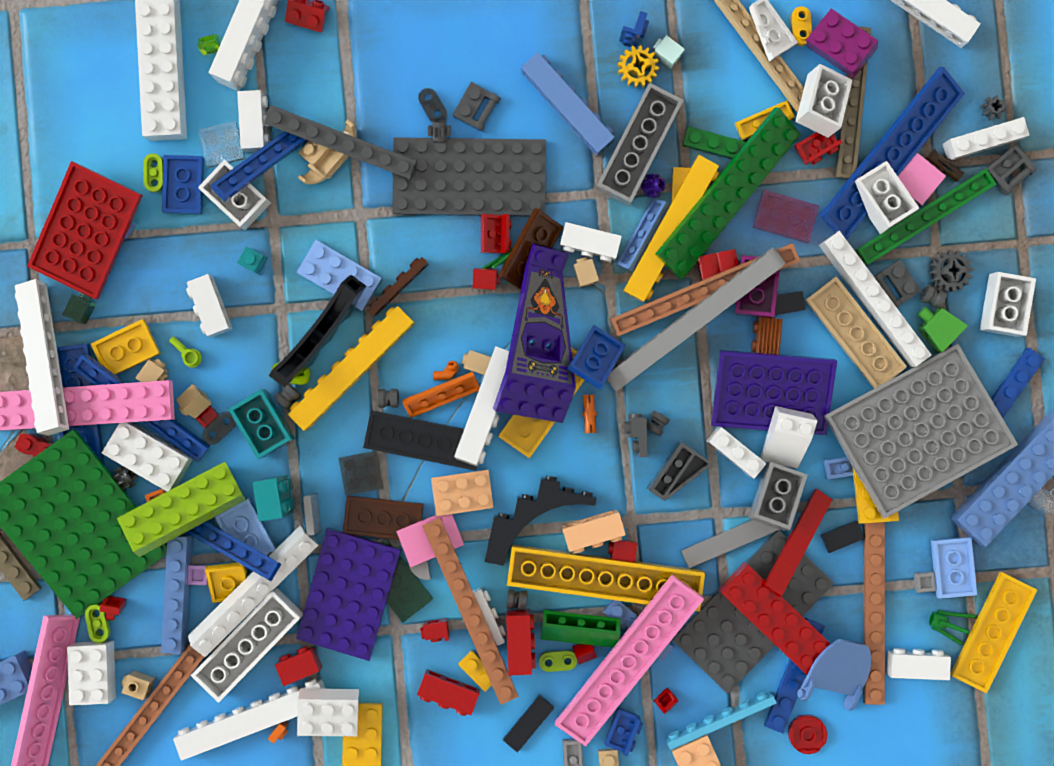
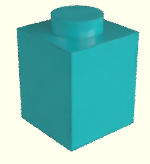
M246 246L237 263L259 275L268 258Z

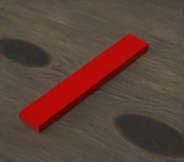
M818 489L813 491L763 585L778 597L783 595L833 500Z

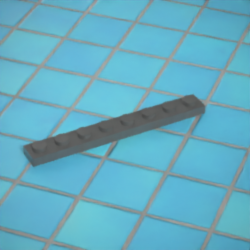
M272 105L269 107L264 124L408 179L411 178L417 162L411 158Z

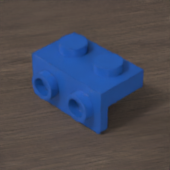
M640 11L635 29L623 26L619 41L624 46L637 47L640 37L644 38L649 21L646 20L648 13Z
M618 707L604 745L623 752L624 756H628L629 751L632 752L635 747L636 741H634L636 733L639 734L642 729L643 723L640 716Z

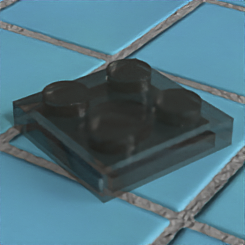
M377 451L339 458L345 496L384 489Z

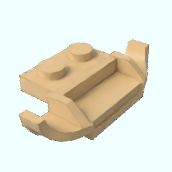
M347 120L343 133L356 137L354 124ZM308 140L298 154L310 163L308 167L311 170L305 175H299L298 179L310 185L330 179L349 156Z

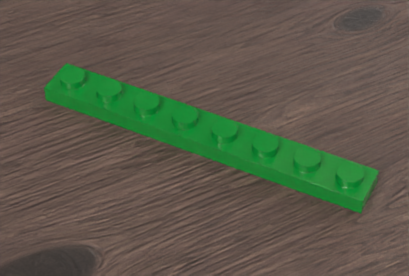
M986 168L856 249V252L865 266L992 188L996 185V182Z

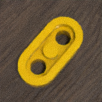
M800 6L795 8L790 16L791 33L798 41L797 46L807 45L806 39L812 33L811 13L806 7ZM799 13H802L804 18H800ZM800 32H804L806 37H801Z

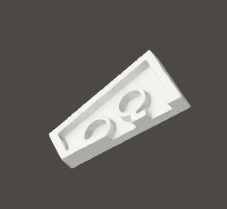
M758 0L749 7L769 62L798 43L768 0Z

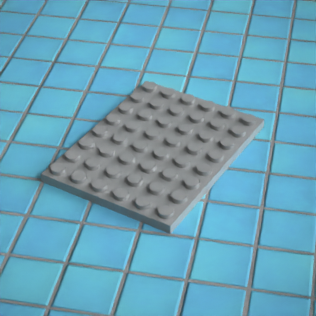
M959 344L824 415L882 519L1018 445Z

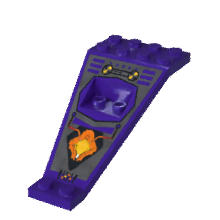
M532 244L526 261L506 370L493 405V409L496 412L559 423L564 422L576 389L574 373L567 369L573 359L562 273L568 257V253L565 251Z

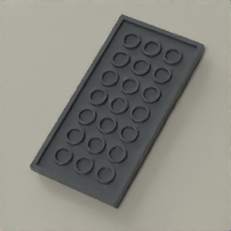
M393 137V152L417 161L410 179L393 173V215L481 216L482 214H509L510 216H530L534 208L545 213L546 139L447 138V141L436 142L432 141V138Z
M780 530L775 531L745 563L766 581L788 538ZM804 554L781 597L803 617L834 583ZM719 591L709 599L700 609V612H697L672 639L727 694L775 646L769 638Z

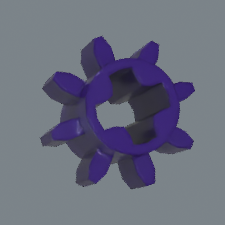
M659 174L646 175L647 180H643L641 184L643 193L647 194V197H660V192L665 190L664 179L659 177Z

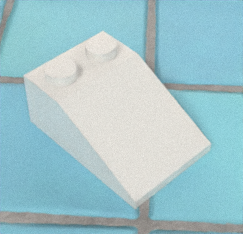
M887 161L855 180L869 219L880 234L919 209Z
M775 406L760 459L765 462H774L798 469L816 428L817 419L814 415Z

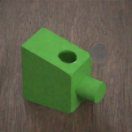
M925 306L917 313L924 321L918 330L935 353L943 352L968 326L943 308L936 309L932 313Z

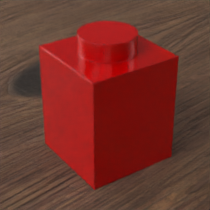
M474 268L472 288L496 290V285H500L501 278L497 274V269Z
M622 539L616 542H609L608 554H611V559L635 562L636 541Z

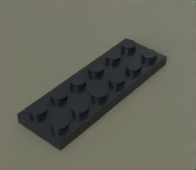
M371 410L363 448L477 470L476 466L457 460L454 457L464 429Z

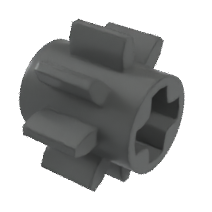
M998 95L993 97V99L990 97L986 98V103L980 106L983 109L982 116L989 117V121L994 119V117L999 119L1002 117L1001 112L1007 110L1004 107L1005 100L998 99Z
M433 120L432 125H428V136H432V141H447V136L451 135V125H446L445 120Z
M124 466L113 470L115 474L113 479L117 481V485H121L123 490L136 485L134 480H136L137 474Z

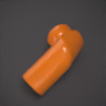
M449 361L443 371H433V380H451L458 372L459 365L456 361Z

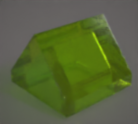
M217 34L201 37L198 40V48L203 56L216 53L220 47Z

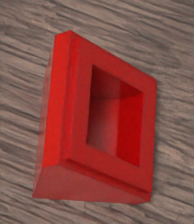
M576 644L572 646L579 665L597 658L593 645Z
M667 687L653 701L666 714L679 699Z

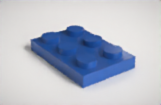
M164 155L162 213L202 214L203 192L198 187L203 182V156Z
M593 325L567 369L596 388L601 389L626 345Z

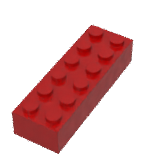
M743 562L721 585L718 591L807 675L816 658L831 643L783 597H778L763 586L765 580L748 564Z

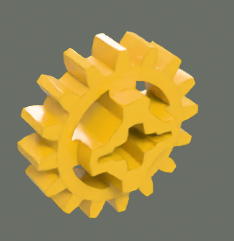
M642 45L637 50L632 46L631 51L627 49L624 51L625 56L620 55L619 60L622 62L617 64V67L621 68L618 70V75L623 74L621 81L627 80V86L633 83L634 88H637L638 84L644 88L645 82L648 84L649 82L652 83L651 78H656L657 74L655 72L659 70V67L655 65L658 63V59H653L655 53L649 54L648 47L644 51L642 50ZM631 57V63L625 66L627 60ZM635 64H638V66L641 67V70H638V67H635ZM651 68L649 74L645 77V71Z

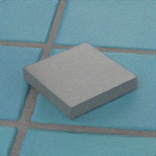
M317 493L303 496L308 536L315 535L321 531Z

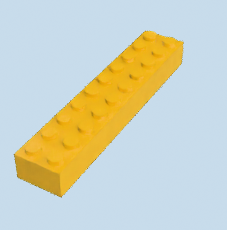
M512 544L507 586L648 605L672 574L702 595L705 572L699 569L640 561L628 562L614 560L611 557L581 553L574 554L567 551ZM701 604L695 611L700 612Z

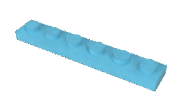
M761 692L750 701L749 699L743 700L734 708H725L716 716L709 715L698 724L691 723L680 732L676 730L669 733L668 737L665 738L669 749L673 750L776 704V700L770 692Z

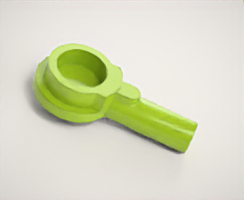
M175 336L169 340L182 353L181 357L186 366L194 368L200 365L202 355L198 350L186 348Z

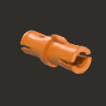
M595 394L589 395V398L588 395H582L584 433H590V428L591 433H597Z

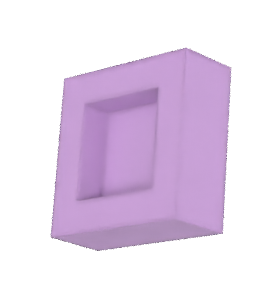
M189 565L188 585H208L205 568L209 565Z

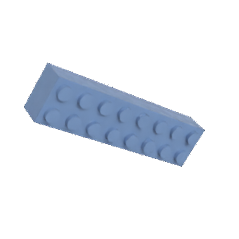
M1054 408L950 517L966 535L972 537V540L977 545L986 547L1054 475Z

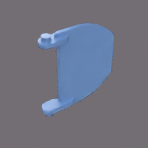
M838 639L831 643L819 654L812 664L807 677L797 692L800 700L807 701L815 687L846 694L844 708L850 711L856 708L870 673L871 653L869 647L844 639Z

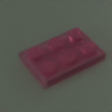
M763 190L752 228L809 243L819 205Z

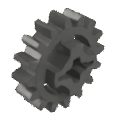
M949 250L947 254L942 252L940 257L934 258L936 263L930 264L934 270L929 272V274L934 275L931 281L938 282L936 284L937 288L943 286L942 290L948 291L949 289L950 292H954L956 289L962 290L963 285L969 284L967 279L973 278L969 272L973 271L974 268L968 266L972 261L965 260L966 254L960 256V251H956L953 254V250Z

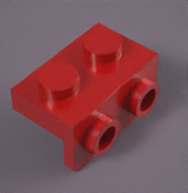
M288 0L285 22L321 33L324 28L326 12L329 11L330 6L324 5L325 3L320 0Z
M816 132L794 145L806 166L809 163L815 165L823 160L821 156L826 153L830 156L839 150L838 146L843 142L841 139L837 141L834 134L828 138Z
M509 214L481 215V253L504 254L509 252L511 248L510 229L512 225Z

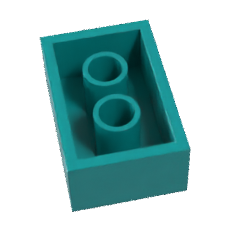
M266 389L257 391L228 409L257 459L266 457L295 439Z
M288 475L252 482L259 522L283 518L294 513L293 509H296L294 497L291 498L290 490L293 489L291 479H288Z

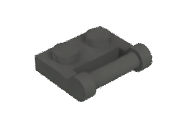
M471 82L456 107L453 117L483 132L485 122L501 98ZM484 99H488L489 102L478 121L473 120Z
M1016 144L987 167L999 190L1005 196L1009 195L1012 189L1024 178L1037 171L1035 165ZM1022 164L1024 169L1007 183L1004 179Z
M901 259L874 276L897 308L922 291ZM885 276L900 296L899 299L895 297L883 278Z

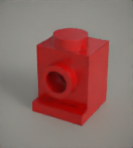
M447 618L426 621L423 627L420 628L421 638L430 640V642H439L444 637L445 641L450 639Z

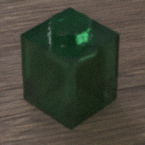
M82 293L80 295L72 294L62 315L78 323L87 324L96 303L90 301L91 297Z

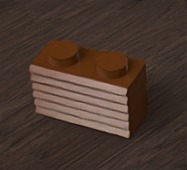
M758 317L753 322L752 332L755 333V340L751 342V352L780 355L783 319Z

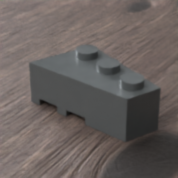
M679 441L646 489L665 501L707 468L711 467L713 463Z

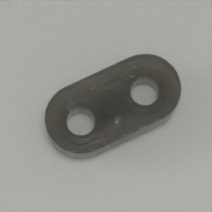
M431 88L423 89L419 93L418 99L430 122L432 123L433 120L446 121L447 111L437 93ZM426 95L431 96L430 100H425L424 98ZM436 111L441 112L439 117L434 116Z
M229 411L220 413L204 429L202 437L207 444L215 445L219 443L235 427L236 422ZM224 418H229V419H230V423H228V424L224 423V422H223V419H224ZM215 431L216 436L211 437L209 432Z

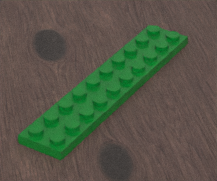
M775 107L655 253L679 279H683L699 260V257L704 254L801 135L780 108Z

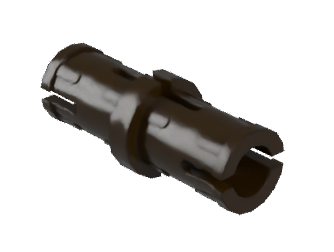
M933 149L926 157V159L939 168V171L946 173L955 182L964 174V172L951 163L952 160L950 158L946 159L936 149ZM938 160H941L944 164H946L949 168H951L952 171H950L949 169H947V168H946L944 165H942Z

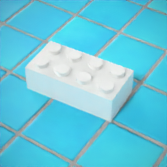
M134 422L119 423L102 451V454L167 492L179 485L194 460L182 450Z

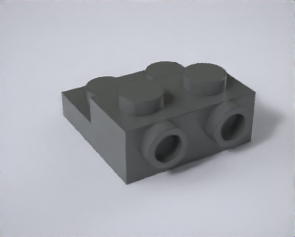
M628 414V422H624V432L628 434V437L636 438V441H632V451L638 457H647V418L642 417V414Z

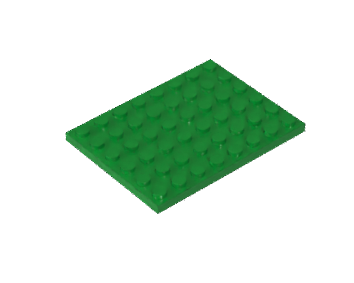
M75 428L0 481V527L76 619L82 616L89 606L100 603L167 554V543L140 557L132 551L117 518L137 508V505L123 490L121 485H117L113 475Z

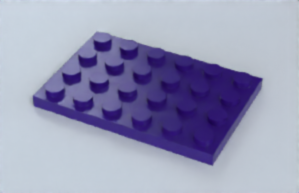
M720 350L711 425L769 430L775 406L813 414L817 419L814 434L827 435L828 423L824 415L830 413L837 360Z
M327 528L296 639L370 661L402 549Z

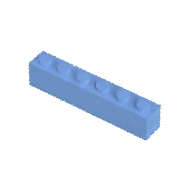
M537 52L521 66V73L597 157L614 141L613 130L601 123V117L595 111L592 113L588 108L589 104L587 101L575 94L576 90L570 83H565L560 71L554 70L550 66L549 59Z
M182 534L167 542L161 653L181 654L187 648L190 603L188 566L192 564L193 537L189 534Z

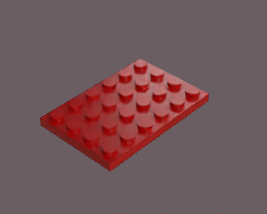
M71 161L27 267L98 300L143 195Z

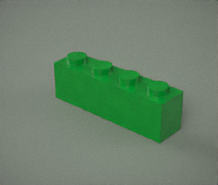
M544 610L540 640L614 648L620 638L621 618Z

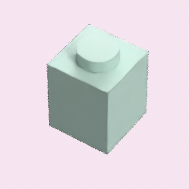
M667 35L663 40L659 39L653 47L655 49L654 57L669 69H672L685 50Z

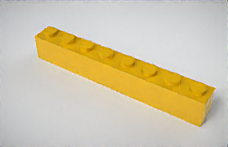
M701 155L697 156L623 290L624 293L641 302H644L645 299H650L654 292L651 288L654 283H659L663 276L661 270L663 266H666L655 253L709 189L707 187L710 181L714 182L719 175L717 171L719 165Z
M391 307L385 313L387 317L382 322L378 320L371 327L373 330L368 335L364 334L358 340L359 344L355 348L351 347L344 354L345 358L341 362L338 360L330 368L332 371L328 375L324 374L318 379V385L314 389L310 388L304 393L303 396L305 398L300 403L297 401L290 407L291 412L288 416L303 431H308L416 324L400 307Z

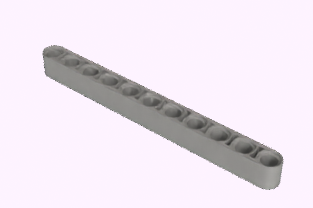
M774 247L769 249L616 365L609 374L607 382L615 392L783 267L786 264L784 259Z

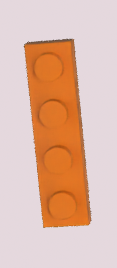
M470 372L403 399V406L410 418L477 392L480 389V384L474 372Z

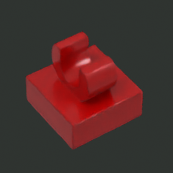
M108 596L100 604V612H105L106 619L114 621L115 615L118 616L126 606V599Z

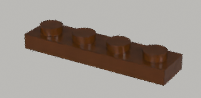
M423 257L420 259L416 258L409 265L411 268L406 273L403 271L396 277L397 282L393 286L388 285L382 291L383 295L379 299L375 298L368 305L370 308L367 311L373 317H376L429 265Z

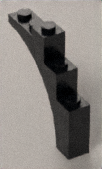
M353 275L348 276L341 282L319 318L291 352L271 370L269 376L283 387H286L301 372H305L314 363L320 350L331 341L339 325L350 316L366 285Z
M546 475L545 478H541L537 500H534L532 495L522 494V497L518 496L513 518H510V514L501 512L498 515H494L485 562L504 566L508 550L514 539L537 516L565 505L583 504L595 506L597 498L593 496L592 492L582 491L580 494L575 493L574 489L569 487H563L561 490L559 489L560 481H556L557 477Z

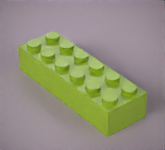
M223 462L118 517L117 520L132 551L140 557L240 504L246 498L226 462Z

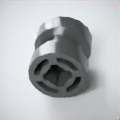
M927 284L921 293L920 301L925 304L931 303L932 307L939 309L947 297V292L942 289L937 290L935 286Z
M289 383L274 398L288 410L292 406V401L298 400L301 394Z
M378 389V407L385 408L386 406H391L392 408H398L399 390L391 389L386 391L385 389Z
M654 410L650 421H647V429L661 436L664 426L668 425L670 419Z
M508 589L506 609H513L515 607L525 611L527 591L515 592V590Z

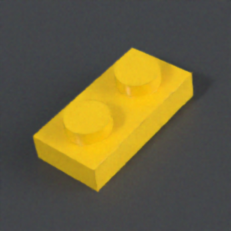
M471 650L458 665L485 692L492 684L480 657Z

